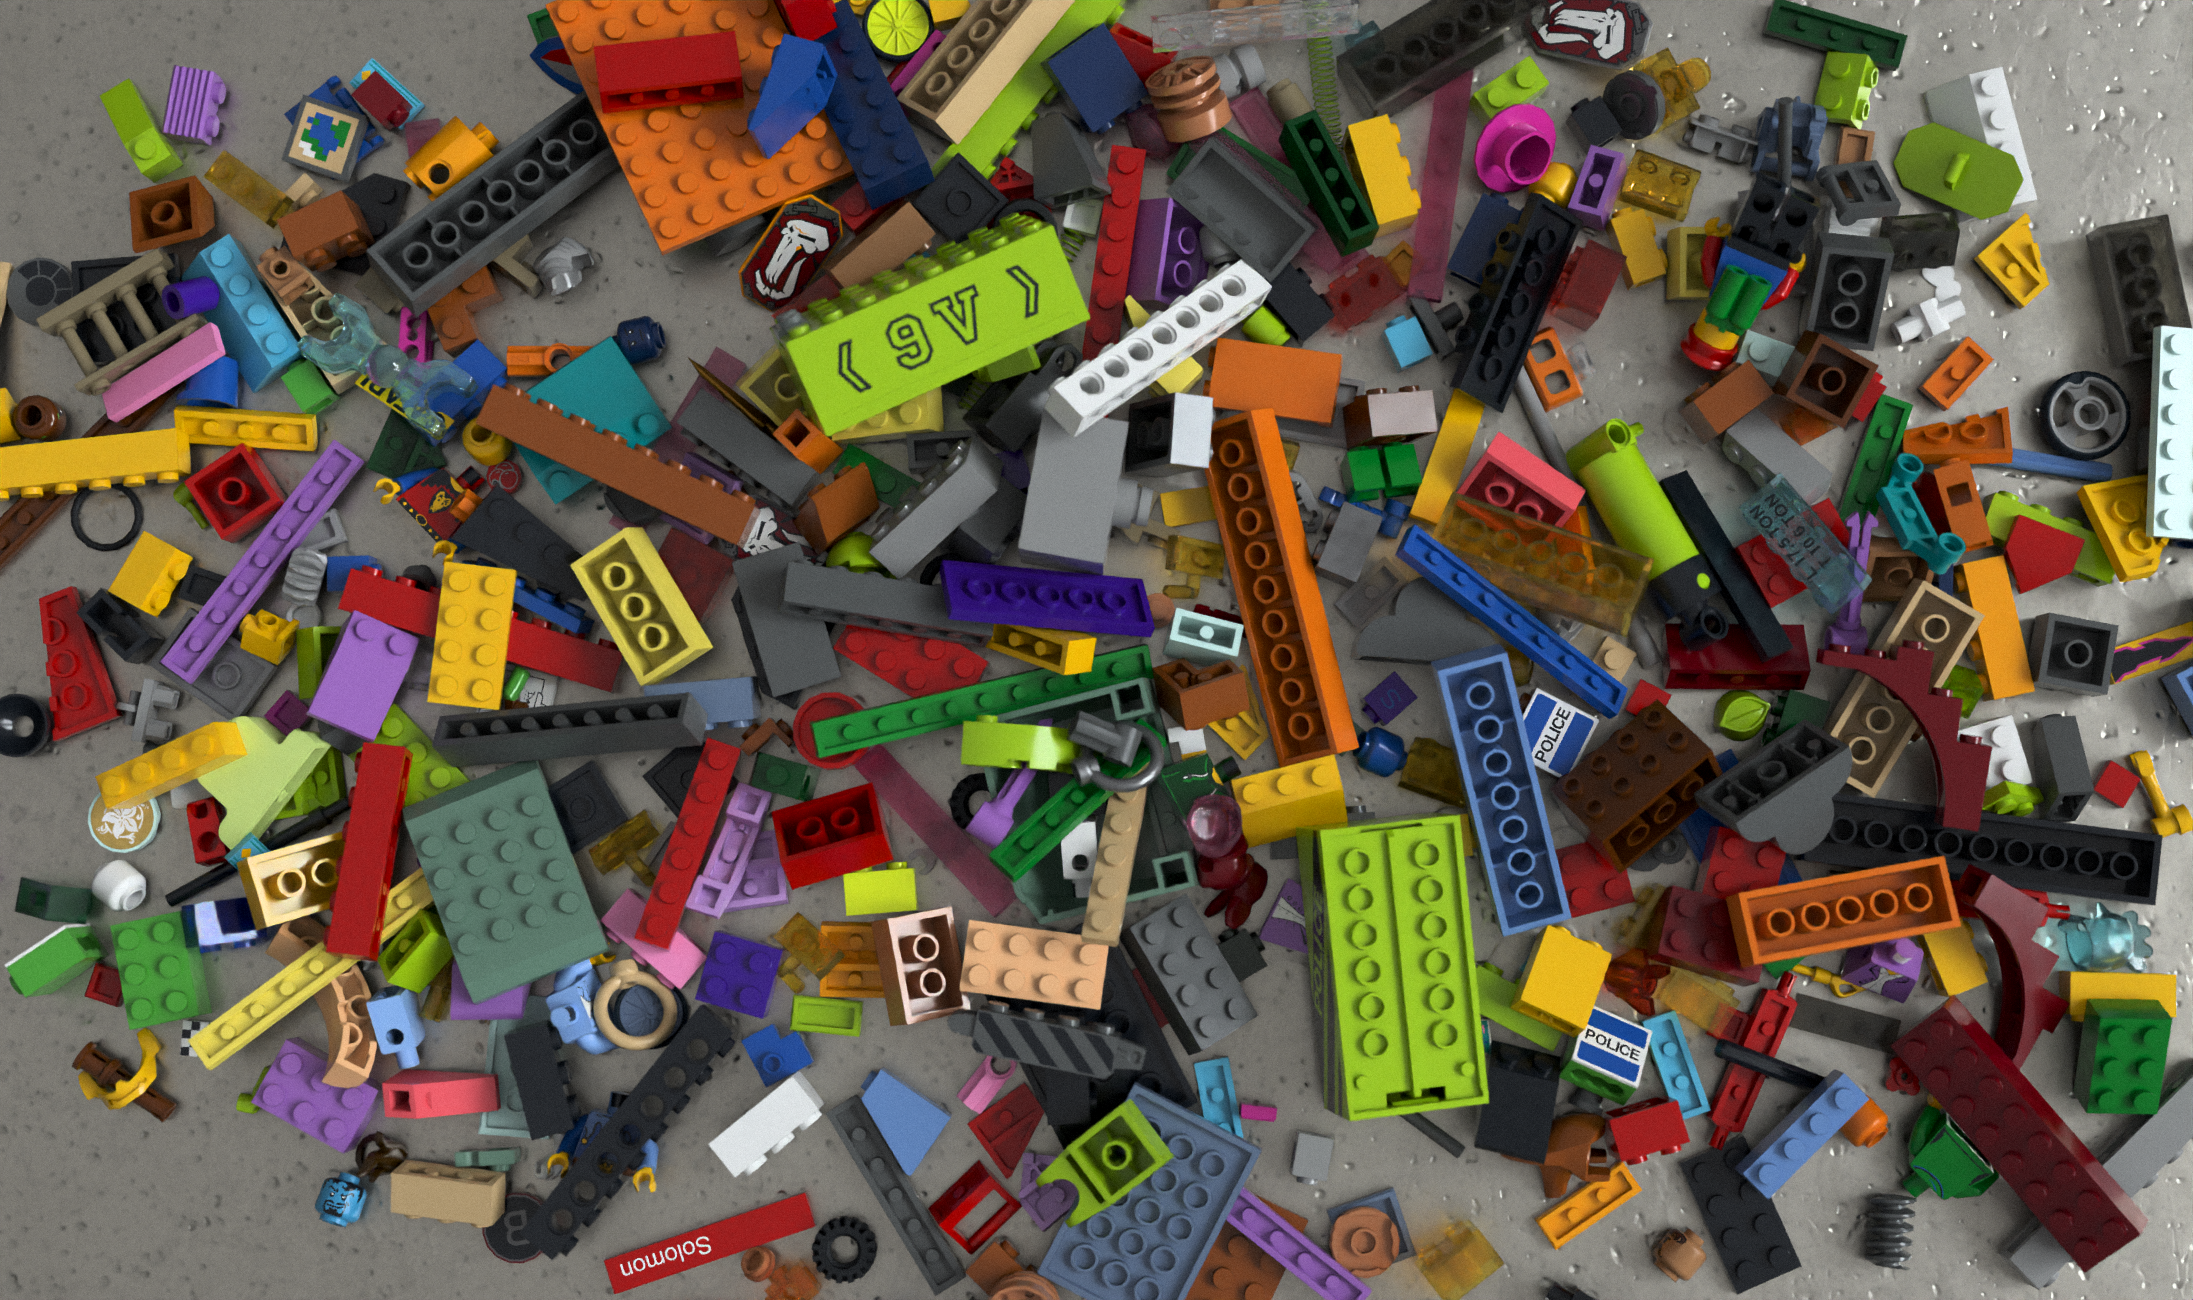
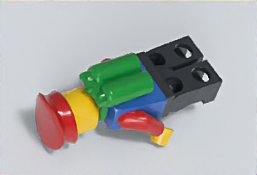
M1756 171L1733 226L1731 227L1729 223L1722 224L1718 231L1717 224L1720 221V217L1710 218L1706 221L1704 230L1707 237L1705 238L1700 265L1703 284L1709 288L1710 299L1702 310L1697 322L1689 326L1686 338L1680 342L1681 350L1691 362L1706 370H1724L1733 363L1732 358L1739 348L1737 341L1739 337H1742L1744 331L1752 326L1759 311H1767L1788 297L1799 277V272H1802L1807 265L1805 253L1802 254L1800 262L1796 264L1790 262L1820 210V198L1790 186L1786 194L1785 183ZM1784 198V203L1774 221L1773 218Z

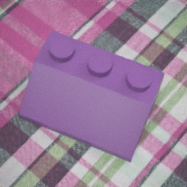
M1175 199L1139 200L1126 298L1130 295L1141 307L1150 310L1165 312L1180 295L1185 297L1190 295L1197 284L1207 279L1209 262L1203 259L1199 240V231L1205 225Z

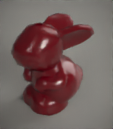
M1223 828L1213 831L1202 844L1203 851L1197 863V878L1202 888L1222 890L1207 906L1204 915L1211 918L1226 909V926L1237 929L1248 919L1252 905L1262 898L1267 887L1268 874L1262 865L1254 862L1251 854L1246 853L1249 844L1244 834L1235 832L1231 828Z

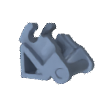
M1796 96L1793 99L1792 146L1802 148L1803 157H1806L1808 162L1792 161V175L1804 177L1805 181L1813 182L1820 164L1819 147L1828 117L1826 116L1824 106L1801 103L1800 96ZM1775 99L1773 108L1765 107L1758 116L1755 134L1758 144L1754 145L1751 172L1756 173V171L1764 170L1778 173V159L1765 157V154L1776 152L1778 147L1779 99Z

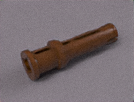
M93 1041L89 1042L80 1051L72 1064L74 1069H82L97 1079L99 1086H110L114 1090H116L117 1081H129L134 1077L123 1068L121 1060L118 1058L111 1059L96 1049L97 1044ZM150 1086L144 1093L132 1100L133 1103L151 1113L162 1123L169 1118L177 1105Z

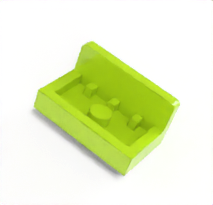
M1828 51L1814 105L1824 106L1826 116L1828 117L1827 122L1848 124L1851 128L1861 129L1863 121L1867 120L1870 112V102L1868 99L1871 88H1875L1878 81V68L1869 55Z

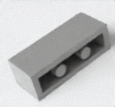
M1756 407L1726 431L1722 449L1727 458L1735 464H1740L1749 472L1756 484L1765 486L1771 493L1775 494L1776 500L1780 499L1779 504L1785 505L1787 509L1790 508L1796 515L1802 513L1828 491L1832 473Z

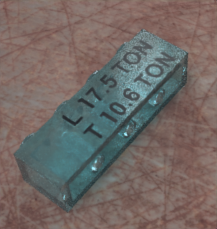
M1780 472L1751 494L1739 506L1745 521L1750 526L1757 528L1766 539L1769 549L1782 557L1788 564L1793 577L1798 581H1802L1812 592L1814 601L1820 607L1825 608L1831 615L1861 594L1873 580Z

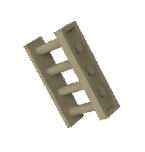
M160 249L152 250L36 319L43 332L54 337H63L86 378L74 384L77 391L88 396H97L108 391L112 386L110 383L143 365L208 324L205 318L194 313L189 317L174 319L176 325L160 334L156 331L139 302L136 293L137 289L146 283H153L162 298L163 288L170 285L166 278L167 271L175 266L169 255ZM117 300L124 302L146 340L145 343L130 352L126 349L105 313L107 306ZM87 318L93 319L116 358L115 361L99 370L75 331L76 325Z

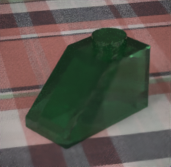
M21 877L15 912L47 921L86 924L87 915H89L92 909V889Z

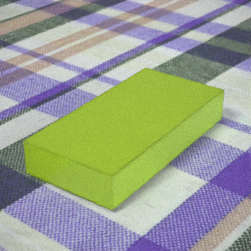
M794 994L789 1030L860 1037L864 1001Z

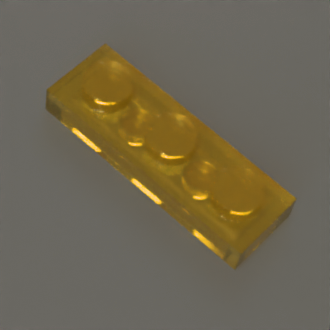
M223 150L203 176L273 229L278 224L277 219L283 217L295 202L225 150Z

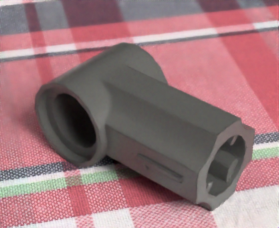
M1077 711L1068 729L1067 740L1102 754L1101 757L1111 763L1130 768L1143 733L1120 723L1111 724L1088 713Z

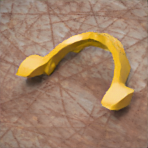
M143 1028L137 1033L142 1049V1059L136 1075L129 1081H117L115 1091L107 1092L104 1086H99L94 1078L85 1071L78 1075L79 1084L87 1100L99 1097L109 1110L123 1108L145 1092L157 1077L156 1054L162 1048L157 1038L149 1029Z

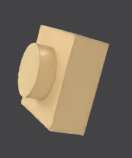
M304 173L281 198L297 211L318 201L320 198L319 194L323 189Z

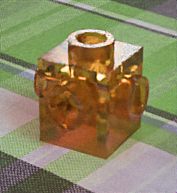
M800 1259L789 1269L782 1265L768 1277L771 1283L764 1290L768 1295L765 1297V1300H811L821 1291L823 1286L804 1261ZM787 1287L792 1288L795 1294H790L787 1291Z

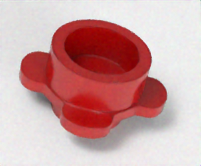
M1892 1058L1889 1061V1069L1885 1081L1886 1088L1892 1092L1902 1090L1906 1091L1910 1096L1917 1095L1920 1091L1919 1079L1901 1058ZM1903 1073L1907 1074V1079L1905 1080L1901 1077Z

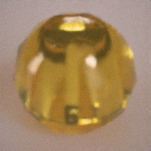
M1513 645L1504 647L1508 654L1515 687H1522L1530 683L1534 670V661Z

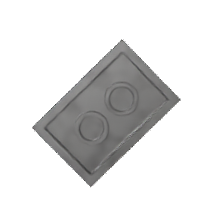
M189 608L149 665L228 720L234 717L245 716L278 669V666L241 649V641L231 634L193 684L186 682L163 665L161 660L199 613L194 608Z

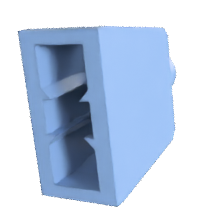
M397 985L380 988L366 1002L380 1051L383 1055L395 1052L399 1069L414 1067L420 1064L416 1047L425 1038V1028L417 992Z

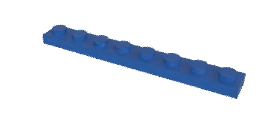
M1416 524L1406 530L1395 554L1398 558L1605 717L1611 719L1619 714L1628 688Z

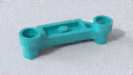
M1902 453L1892 465V473L1888 478L1885 487L1880 488L1876 498L1902 549H1909L1926 560L1927 566L1932 572L1945 574L1951 564L1958 562L1966 550V545L1959 536L1953 533H1943L1938 538L1911 486L1922 473L1924 465L1917 456L1910 453Z

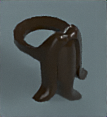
M379 1131L376 1134L366 1136L360 1141L355 1152V1161L359 1168L356 1177L362 1178L368 1175L369 1183H374L379 1176L391 1175V1172L406 1160L408 1155L407 1148ZM375 1141L379 1150L371 1151L363 1161L364 1148L370 1142Z

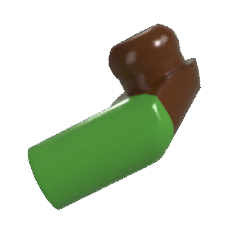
M515 666L503 688L504 710L529 708L528 703L520 701L521 692L531 675L530 672L522 667Z

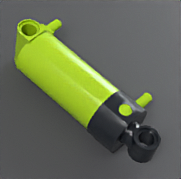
M1611 419L1567 450L1566 460L1575 479H1579L1586 490L1588 497L1639 583V589L1660 625L1677 617L1681 621L1679 626L1681 641L1690 650L1701 651L1721 640L1728 633L1729 624L1726 616L1718 608L1709 606V601L1707 600L1721 592L1722 588L1703 555L1699 554L1637 447L1636 437L1643 434V425L1635 422L1628 426L1621 419Z

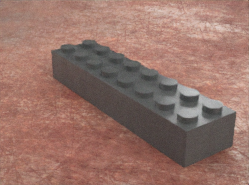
M585 91L580 92L366 250L371 268L415 317L419 316L619 166Z

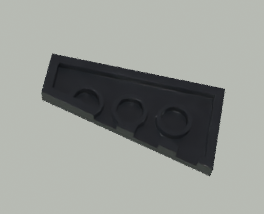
M498 484L494 486L450 537L582 602L588 598L587 593L570 566L583 557V555Z

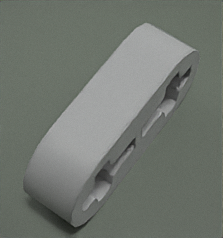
M1289 470L1291 481L1295 482L1298 480L1300 482L1296 486L1300 496L1296 499L1297 504L1304 503L1309 512L1313 510L1317 512L1313 515V523L1308 524L1306 520L1302 521L1304 532L1316 531L1323 522L1321 507L1301 473L1296 470Z

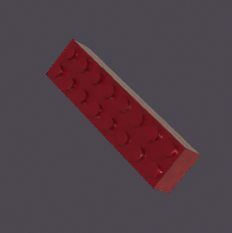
M1954 994L1904 1031L1892 1043V1049L2084 1273L2142 1234L2149 1219Z

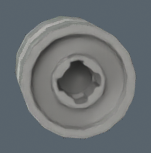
M1250 41L1230 49L1229 56L1221 53L1213 57L1217 68L1215 73H1218L1221 79L1218 89L1224 90L1227 100L1240 94L1241 87L1249 90L1267 81L1263 64Z

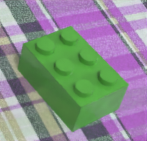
M193 910L177 911L110 926L129 1030L212 1013Z

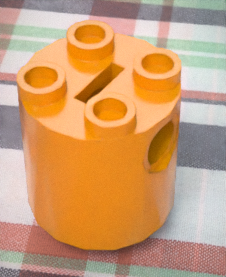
M454 116L404 162L407 167L403 172L420 189L426 185L432 191L427 197L433 202L494 157L490 151L499 141L481 122L469 130L457 116ZM441 169L449 170V179L445 183L436 184L434 182V176L437 171Z

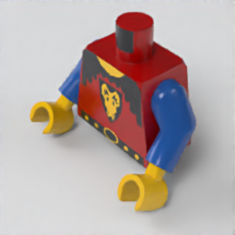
M472 465L458 478L445 468L438 469L432 467L412 471L393 480L387 478L380 479L376 483L373 492L379 489H384L388 492L380 500V503L384 505L390 503L395 494L400 495L396 500L437 542L434 545L432 557L434 558L438 553L447 554L443 560L444 566L445 562H453L454 554L460 553L467 547L450 538L462 525V522L449 513V510L459 494L466 488L473 492L485 479Z

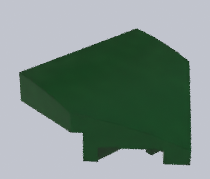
M391 408L365 468L394 479L412 471L432 467L437 468L446 463L438 444L433 447L405 420L404 416Z

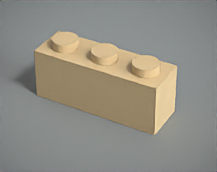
M404 1160L391 1172V1213L404 1214L406 1218L410 1219L422 1217L435 1218L441 1223H454L456 1221L471 1223V1226L476 1228L492 1226L505 1213L506 1173Z

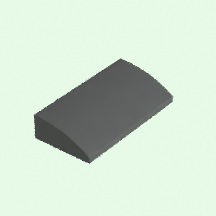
M1215 136L1207 140L1166 191L1269 282H1272L1320 228Z

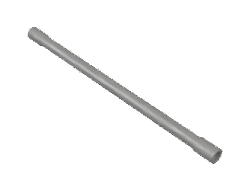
M1523 365L1514 385L1551 467L1579 485L1568 466L1566 455ZM1583 495L1578 506L1587 507L1595 561L1631 636L1632 645L1643 668L1649 667L1663 659L1651 633L1644 625L1589 504Z

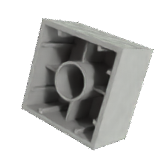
M1043 408L1018 545L1021 563L1075 573L1103 575L1112 526L1130 529V524L1133 523L1136 526L1147 527L1154 489L1146 486L1137 487L1138 480L1121 478L1129 422L1101 418L1073 438Z

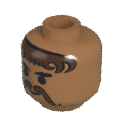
M1689 1228L1684 1233L1678 1229H1671L1653 1250L1654 1257L1657 1259L1654 1265L1674 1282L1678 1279L1687 1281L1692 1278L1706 1261V1253L1701 1248L1704 1241Z

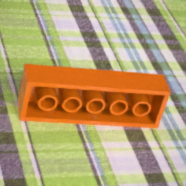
M1944 856L1741 892L1726 898L1741 968L1941 932L1961 926Z

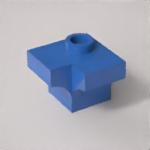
M773 1023L742 1040L766 1088L814 1062L798 1030L783 1037Z

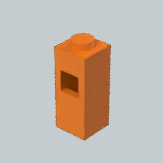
M798 409L773 432V435L796 458L806 463L820 475L844 451L835 441H832L830 436L826 437L813 421Z
M1952 458L1939 464L1940 468L1933 471L1951 532L1964 541L1966 545L1964 553L1994 545L1969 460L1961 461L1960 458Z

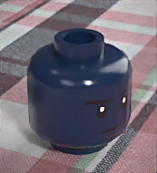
M649 316L620 322L617 327V335L612 336L631 365L655 360L660 357L662 349L666 348V339L661 323L654 322Z

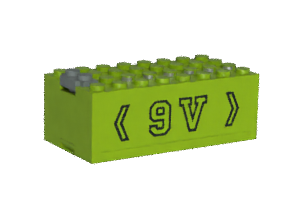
M1019 212L1001 218L999 220L1000 226L989 230L985 226L968 233L969 239L956 244L955 240L938 246L935 248L937 254L924 258L923 255H918L904 262L905 268L896 272H892L891 269L881 271L871 277L873 282L860 287L859 283L847 286L839 291L840 297L828 301L826 297L813 301L807 305L808 311L800 314L796 309H791L776 316V325L771 326L769 329L808 417L828 437L1091 319L1053 225L1026 215L1020 216Z

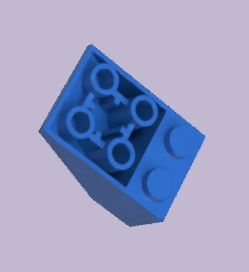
M784 34L780 45L775 46L771 57L772 67L770 73L761 82L758 105L756 109L753 108L747 121L748 130L765 159H770L826 107L838 74L824 44Z

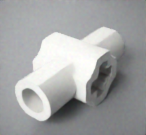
M1957 295L1938 302L1935 297L1906 311L1908 316L1892 323L1891 328L1896 340L1900 344L1919 337L1920 342L1950 329L1948 323L1965 316V308Z

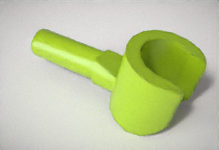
M182 482L174 490L173 498L192 514L203 530L209 526V523L192 502L194 497L185 483Z
M264 1067L253 1088L252 1094L240 1093L236 1105L237 1111L254 1114L261 1109L259 1106L251 1103L270 1068Z

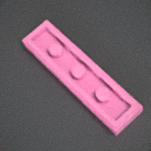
M209 322L111 384V388L102 393L108 419L116 423L224 356L226 352L218 326Z

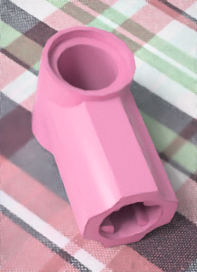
M987 1055L956 1096L971 1110L981 1114L1005 1082L1013 1075L1018 1061L1010 1060L1011 1067L1007 1071L1002 1072L993 1067V1056Z

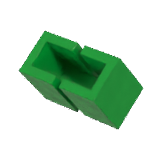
M1391 442L1383 445L1382 450L1378 451L1377 448L1369 449L1368 446H1358L1350 449L1340 464L1348 503L1377 500L1380 497L1378 490H1383L1385 498L1415 495L1422 484L1414 444L1402 445L1401 442Z

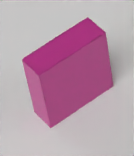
M1240 1101L1239 1115L1242 1119L1276 1121L1277 1107L1275 1105Z

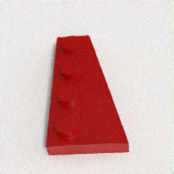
M70 586L39 598L43 643L47 646L48 662H45L46 674L50 676L52 697H49L50 712H53L55 728L52 729L53 741L64 740L123 717L121 709H116L118 701L93 631L76 613L83 606L77 587Z

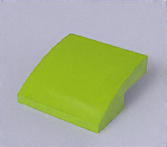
M331 745L274 820L308 816V812L321 805L326 807L346 796L341 752Z

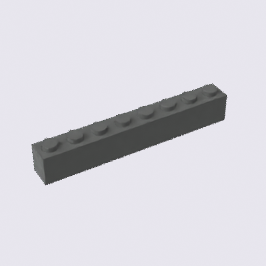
M690 692L447 715L439 717L432 747L452 767L699 746L703 743L708 713Z

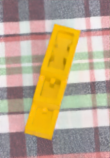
M1455 389L1452 391L1444 418L1440 424L1431 454L1421 477L1422 484L1416 492L1408 516L1438 528L1443 526L1485 408L1482 404Z

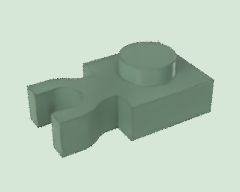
M521 1146L467 1149L455 1152V1167L490 1166V1171L499 1172L511 1170V1164L521 1161Z

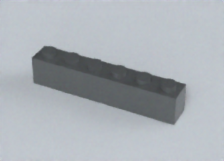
M807 560L788 561L781 576L777 611L779 614L982 648L986 646L993 636L994 623L948 619L942 584L930 586L919 584L912 578H899L897 580L884 578L882 574L877 572H865L863 574L849 572L847 568L842 566H830L828 568L814 566L812 562Z

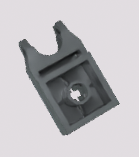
M1053 340L1037 344L1034 349L1041 367L992 382L962 420L973 430L976 429L977 434L992 447L1014 453L1017 450L1023 449L1030 442L1033 430L1041 424L1043 408L1050 396L1048 392L1050 386L1062 376L1065 378L1071 376L1074 370L1082 363L1083 355L1071 343L1058 346ZM1046 348H1051V350L1040 359V354L1042 353V351ZM1065 351H1069L1074 358L1073 365L1069 370L1061 371Z

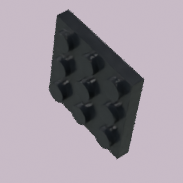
M167 253L175 267L167 271L166 278L169 284L180 282L179 256L175 253ZM142 256L71 261L73 297ZM146 283L137 289L136 296L158 334L176 325L175 320L165 311L162 298L153 283ZM117 300L107 306L105 313L128 352L146 342L123 301ZM87 318L76 325L75 331L95 365L109 364L116 360L93 319Z

